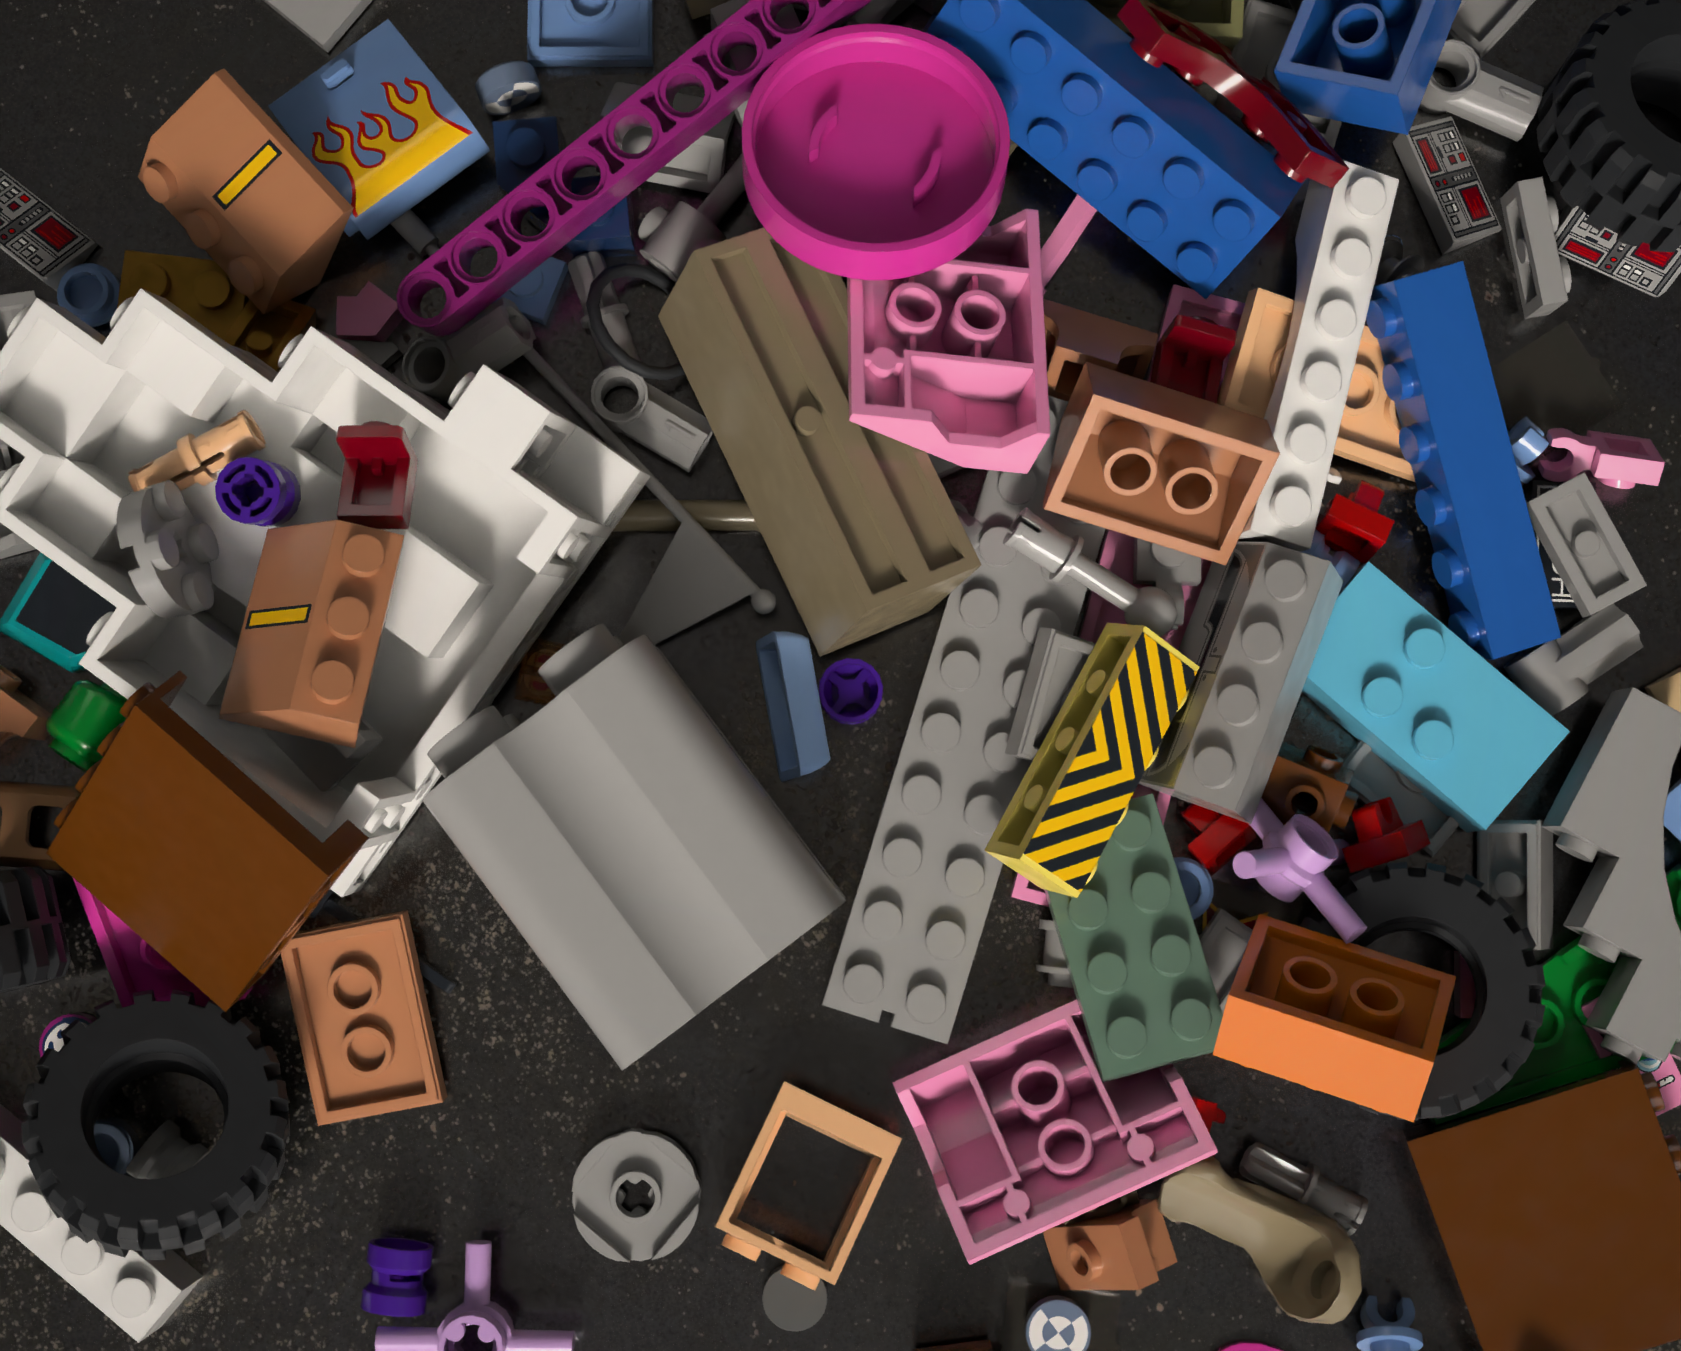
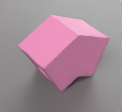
M368 281L357 296H337L336 336L339 339L385 342L404 318L397 307V302L370 281Z

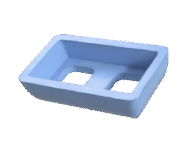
M773 631L756 641V652L778 774L781 782L822 768L830 761V753L809 639L798 633Z

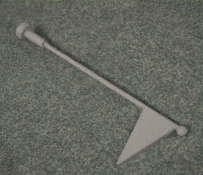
M411 209L391 223L395 230L420 256L423 257L427 254L431 256L439 250L437 247L439 238ZM534 348L523 354L531 365L609 447L651 476L645 485L681 522L679 529L619 637L622 643L626 645L642 635H647L656 645L748 596L751 597V605L756 612L767 614L773 611L776 606L775 594L769 589L759 588Z

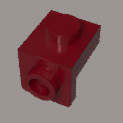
M1175 316L1156 345L1150 382L1217 404L1223 361L1235 346L1237 332L1233 329L1217 325L1213 320L1206 317Z
M369 421L362 425L339 426L336 441L345 457L336 515L338 520L375 529H409L418 459L404 428L380 421Z

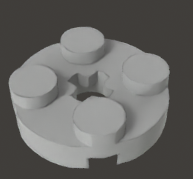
M171 480L144 487L139 491L122 497L116 519L120 549L133 546L139 568L128 571V574L145 604L155 614L167 619L181 615L187 616L210 609L214 604V594L211 587L212 577L209 562L216 560L219 556L217 539L211 527L204 522L196 523L191 511L184 503L180 489Z
M641 1128L627 1129L601 1140L581 1161L573 1178L572 1204L575 1211L573 1215L577 1229L593 1249L615 1261L654 1260L673 1252L690 1234L699 1214L702 1184L691 1157L673 1139L661 1133L645 1131ZM626 1180L633 1184H637L641 1180L649 1183L651 1188L648 1196L654 1202L653 1206L648 1210L639 1205L631 1212L626 1210L621 1205L626 1197L625 1192L620 1188L621 1184Z

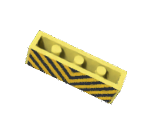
M1107 622L984 851L1041 889L1078 898L1085 884L1094 876L1098 866V859L1115 827L1124 819L1129 801L1145 770L1154 762L1158 754L1159 744L1173 717L1186 702L1189 687L1197 674L1199 666L1146 626Z

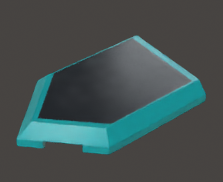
M40 552L1 617L0 632L64 669L77 673L87 670L79 662L90 647L86 643L90 630L103 615L111 611L114 612L117 607Z

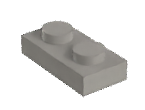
M1543 177L1517 181L1500 198L1525 319L1549 315L1567 302V294L1570 292L1572 283L1568 261L1564 256H1559L1554 234L1559 224L1557 204L1552 195H1546Z
M1585 472L1526 502L1532 527L1582 618L1590 616L1647 586Z

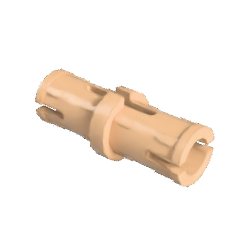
M242 410L233 418L197 437L190 433L181 437L176 442L177 448L138 469L129 471L128 480L134 492L166 480L173 481L180 491L197 482L202 486H206L217 480V472L228 463L238 458H244L257 450L264 449L266 442L253 417L246 410Z

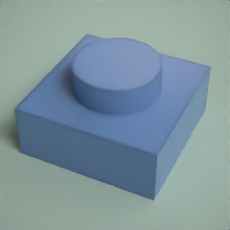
M549 257L497 300L502 297L511 300L516 304L524 317L546 325L568 271L566 262Z

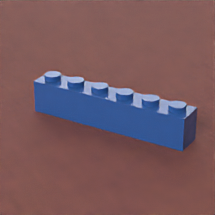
M1457 262L1373 287L1366 320L1371 333L1379 342L1385 365L1382 372L1383 385L1387 395L1395 403L1401 425L1399 432L1400 449L1404 458L1412 467L1418 490L1415 496L1416 509L1420 519L1428 527L1434 550L1432 556L1433 573L1437 582L1444 588L1451 614L1448 618V629L1481 657L1488 660H1494L1561 638L1464 262Z

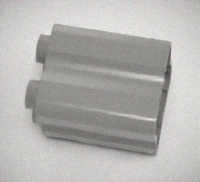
M602 623L572 640L538 670L539 675L556 697L521 724L513 713L502 717L495 706H490L476 713L439 740L428 751L427 755L445 779L434 787L422 801L620 1069L624 1070L836 910L846 901V896L663 652L654 645L647 635H642L624 645L617 635L613 636L605 624Z

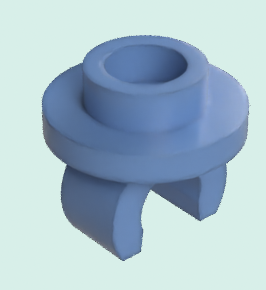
M1525 416L1508 432L1520 481L1528 484L1535 477V474L1527 464L1537 458L1546 449L1549 442L1543 437L1545 435L1544 431Z
M1369 1295L1360 1311L1361 1322L1365 1329L1356 1334L1358 1349L1361 1351H1418L1423 1347L1422 1333L1416 1329L1409 1328L1415 1318V1308L1410 1298L1402 1297L1396 1307L1398 1320L1396 1322H1388L1378 1313L1377 1296Z

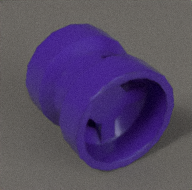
M254 457L238 458L228 463L219 473L215 485L216 500L222 512L230 519L243 524H255L262 527L279 526L292 518L297 512L301 501L300 484L293 472L284 465Z
M846 658L836 661L825 670L820 680L819 698L823 710L831 719L840 724L857 725L866 722L875 715L882 701L883 685L880 675L872 665L861 659Z
M406 1238L371 1239L368 1243L366 1259L372 1268L371 1281L363 1287L361 1308L369 1313L392 1317L424 1315L427 1309L429 1293L423 1286L424 1273L432 1266L434 1246L424 1241Z

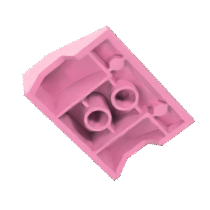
M1024 209L993 226H987L980 237L963 253L951 261L922 274L892 280L847 278L849 421L964 468L1028 474L1050 436L1038 210Z
M1077 999L892 1082L930 1166L936 1188L969 1265L1218 1153L1181 1075L1173 1064L1102 1083Z

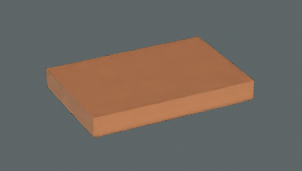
M408 910L298 931L281 952L318 1126L443 1103L448 1096Z

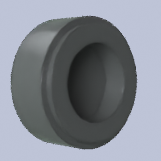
M782 1264L771 1272L765 1282L762 1297L765 1313L781 1329L787 1331L806 1330L815 1325L825 1312L827 1305L826 1283L820 1279L814 1291L780 1274L784 1265Z

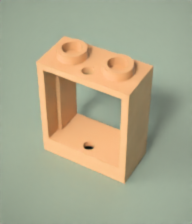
M784 1081L714 1227L726 1232L721 1245L755 1262L761 1250L785 1261L780 1274L814 1291L820 1279L835 1285L902 1138ZM785 1115L871 1157L823 1261L737 1219Z

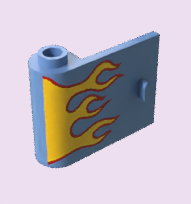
M389 19L268 105L300 151L353 207V211L344 228L345 233L349 237L360 230L364 237L369 240L490 151L463 110Z

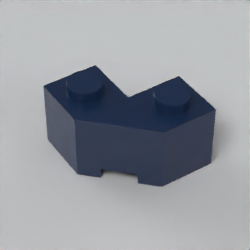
M556 116L492 122L497 185L503 196L505 197L566 148L565 137ZM601 175L573 178L571 183L572 193L587 195L593 192L599 185ZM632 193L618 202L561 249L572 259L580 254L592 251L600 252L604 258L637 255ZM536 207L529 210L523 218L529 220L543 231L549 221V211L544 207Z

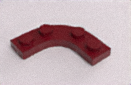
M1128 0L1117 14L1134 36L1129 42L1131 48L1143 60L1157 68H1160L1166 62L1191 84L1199 87L1205 82L1225 96L1244 113L1241 117L1244 126L1260 140L1271 143L1278 151L1273 157L1274 162L1293 180L1303 183L1307 178H1310L1333 188L1350 169L1312 123L1286 96L1264 76L1259 80L1245 73L1232 58L1231 54L1233 51L1203 30L1147 0Z

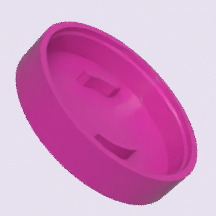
M857 24L827 30L806 39L776 59L763 73L749 97L742 124L743 178L749 202L765 230L777 243L801 261L817 269L834 275L861 280L900 279L933 270L963 253L980 237L994 217L1002 197L1010 150V129L1003 102L993 83L972 59L948 42L931 34L889 24Z

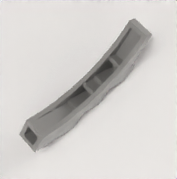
M1634 687L1611 692L1542 827L1559 836L1555 845L1566 853L1590 863L1593 862L1595 856L1598 857L1563 926L1582 936L1577 945L1585 951L1611 963H1615L1617 957L1620 956L1585 1025L1604 1035L1600 1044L1602 1048L1637 1065L1641 1056L1665 1062L1669 1053L1681 1061V931L1675 920L1664 869V811L1672 767L1681 746V712Z

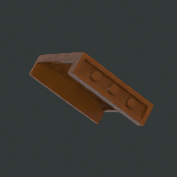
M179 670L157 688L150 682H147L123 705L120 713L126 718V721L113 729L99 745L97 752L103 756V759L89 768L77 782L75 789L81 795L72 800L55 819L54 825L60 830L46 854L226 1012L269 970L369 837L349 820L344 822L323 843L170 708L171 703L188 678Z
M1623 1059L1618 1061L1620 1069L1433 1129H1430L1426 1122L1403 1130L1483 1351H1643L1681 1339V1181L1678 1176L1681 1175V1147L1674 1134L1663 1136L1655 1112L1664 1110L1665 1105L1651 1071L1640 1074L1639 1068L1635 1064Z

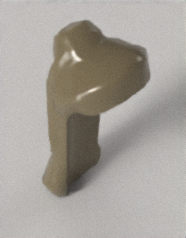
M1213 1156L1164 1177L1156 1196L1159 1212L1172 1222H1185L1197 1226L1223 1240L1244 1248L1253 1259L1267 1289L1273 1295L1278 1306L1288 1316L1308 1323L1335 1324L1344 1320L1352 1311L1362 1292L1361 1257L1348 1232L1336 1220L1323 1212L1273 1192L1263 1186L1244 1182L1238 1178H1231L1221 1167L1220 1162Z

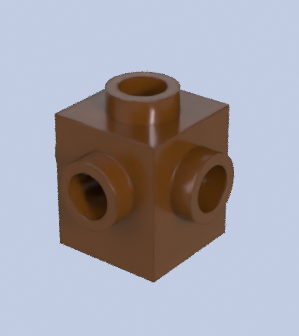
M1282 742L1261 798L1283 825L1295 814H1301L1317 822L1329 833L1332 825L1343 830L1345 829L1359 794L1347 790L1354 771L1343 767L1344 759L1318 746L1309 745L1306 751ZM1303 792H1309L1312 795H1314V797L1307 796Z

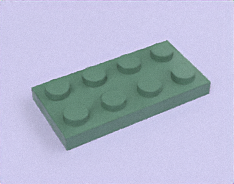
M1151 793L1133 798L1129 801L1124 819L1115 827L1098 859V866L1094 876L1085 884L1078 898L1044 889L1102 1083L1212 1053L1223 1017L1154 795Z

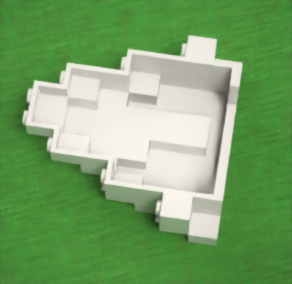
M141 288L135 297L126 299L116 309L110 321V329L112 331L107 338L66 308L36 298L31 306L24 308L14 317L7 331L9 339L0 351V439L25 456L21 463L13 465L0 479V523L117 607L114 612L111 611L103 615L90 630L86 639V643L90 647L79 662L81 666L126 699H129L147 682H150L157 688L180 670L188 678L171 703L170 708L323 843L344 822L349 820L369 837L330 888L340 897L359 892L419 808L423 798L430 792L442 775L428 757V751L458 725L492 704L651 476L593 434L572 423L514 380L484 364L477 374L473 372L467 373L456 385L448 400V405L453 408L449 411L430 396L409 387L351 344L312 326L305 335H297L285 347L278 361V367L281 368L278 373L252 353L229 345L167 299ZM246 410L259 426L264 436L266 447L245 457L275 462L286 466L293 472L301 489V501L298 510L289 521L279 526L262 527L255 524H243L230 519L222 512L216 500L215 485L217 480L206 486H202L197 482L182 490L184 503L191 511L196 523H207L217 539L219 556L216 560L209 562L214 604L210 609L191 615L175 616L169 619L162 618L145 604L128 574V571L139 568L133 546L120 549L116 521L118 506L122 497L134 492L128 480V473L177 448L176 442L181 437L189 433L197 437L233 418L238 412ZM369 421H380L403 427L418 459L409 529H379L404 535L397 576L363 718L383 740L331 791L323 792L315 786L261 728L219 719V713L267 530L338 520L336 515L345 457L336 441L338 427L362 425Z

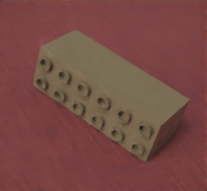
M765 228L694 250L658 317L819 656L821 657L931 611L981 566V562L927 452L849 421L847 288L841 276L817 269L801 261L777 243Z

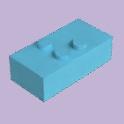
M1369 561L1356 570L1352 578L1339 593L1302 689L1303 694L1358 741H1363L1372 748L1371 751L1395 772L1399 771L1423 792L1421 794L1446 816L1454 818L1458 822L1459 827L1466 833L1486 830L1570 732Z

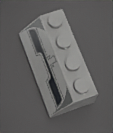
M1241 541L1237 542L1227 565L1212 561L1178 649L1180 653L1198 665L1199 669L1189 687L1186 702L1173 717L1159 744L1158 754L1154 762L1145 770L1139 782L1140 785L1249 824L1252 823L1343 584L1342 578L1331 561L1269 542Z

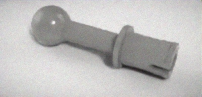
M1027 507L1012 522L1009 530L1013 533L1008 532L1005 535L1003 544L1022 553L1050 571L1049 579L1057 583L1067 574L1123 610L1127 624L1146 626L1159 637L1165 635L1173 627L1177 616L1176 604L1165 590L1153 586L1137 589L1081 553L1084 538L1079 535L1070 538L1032 513Z

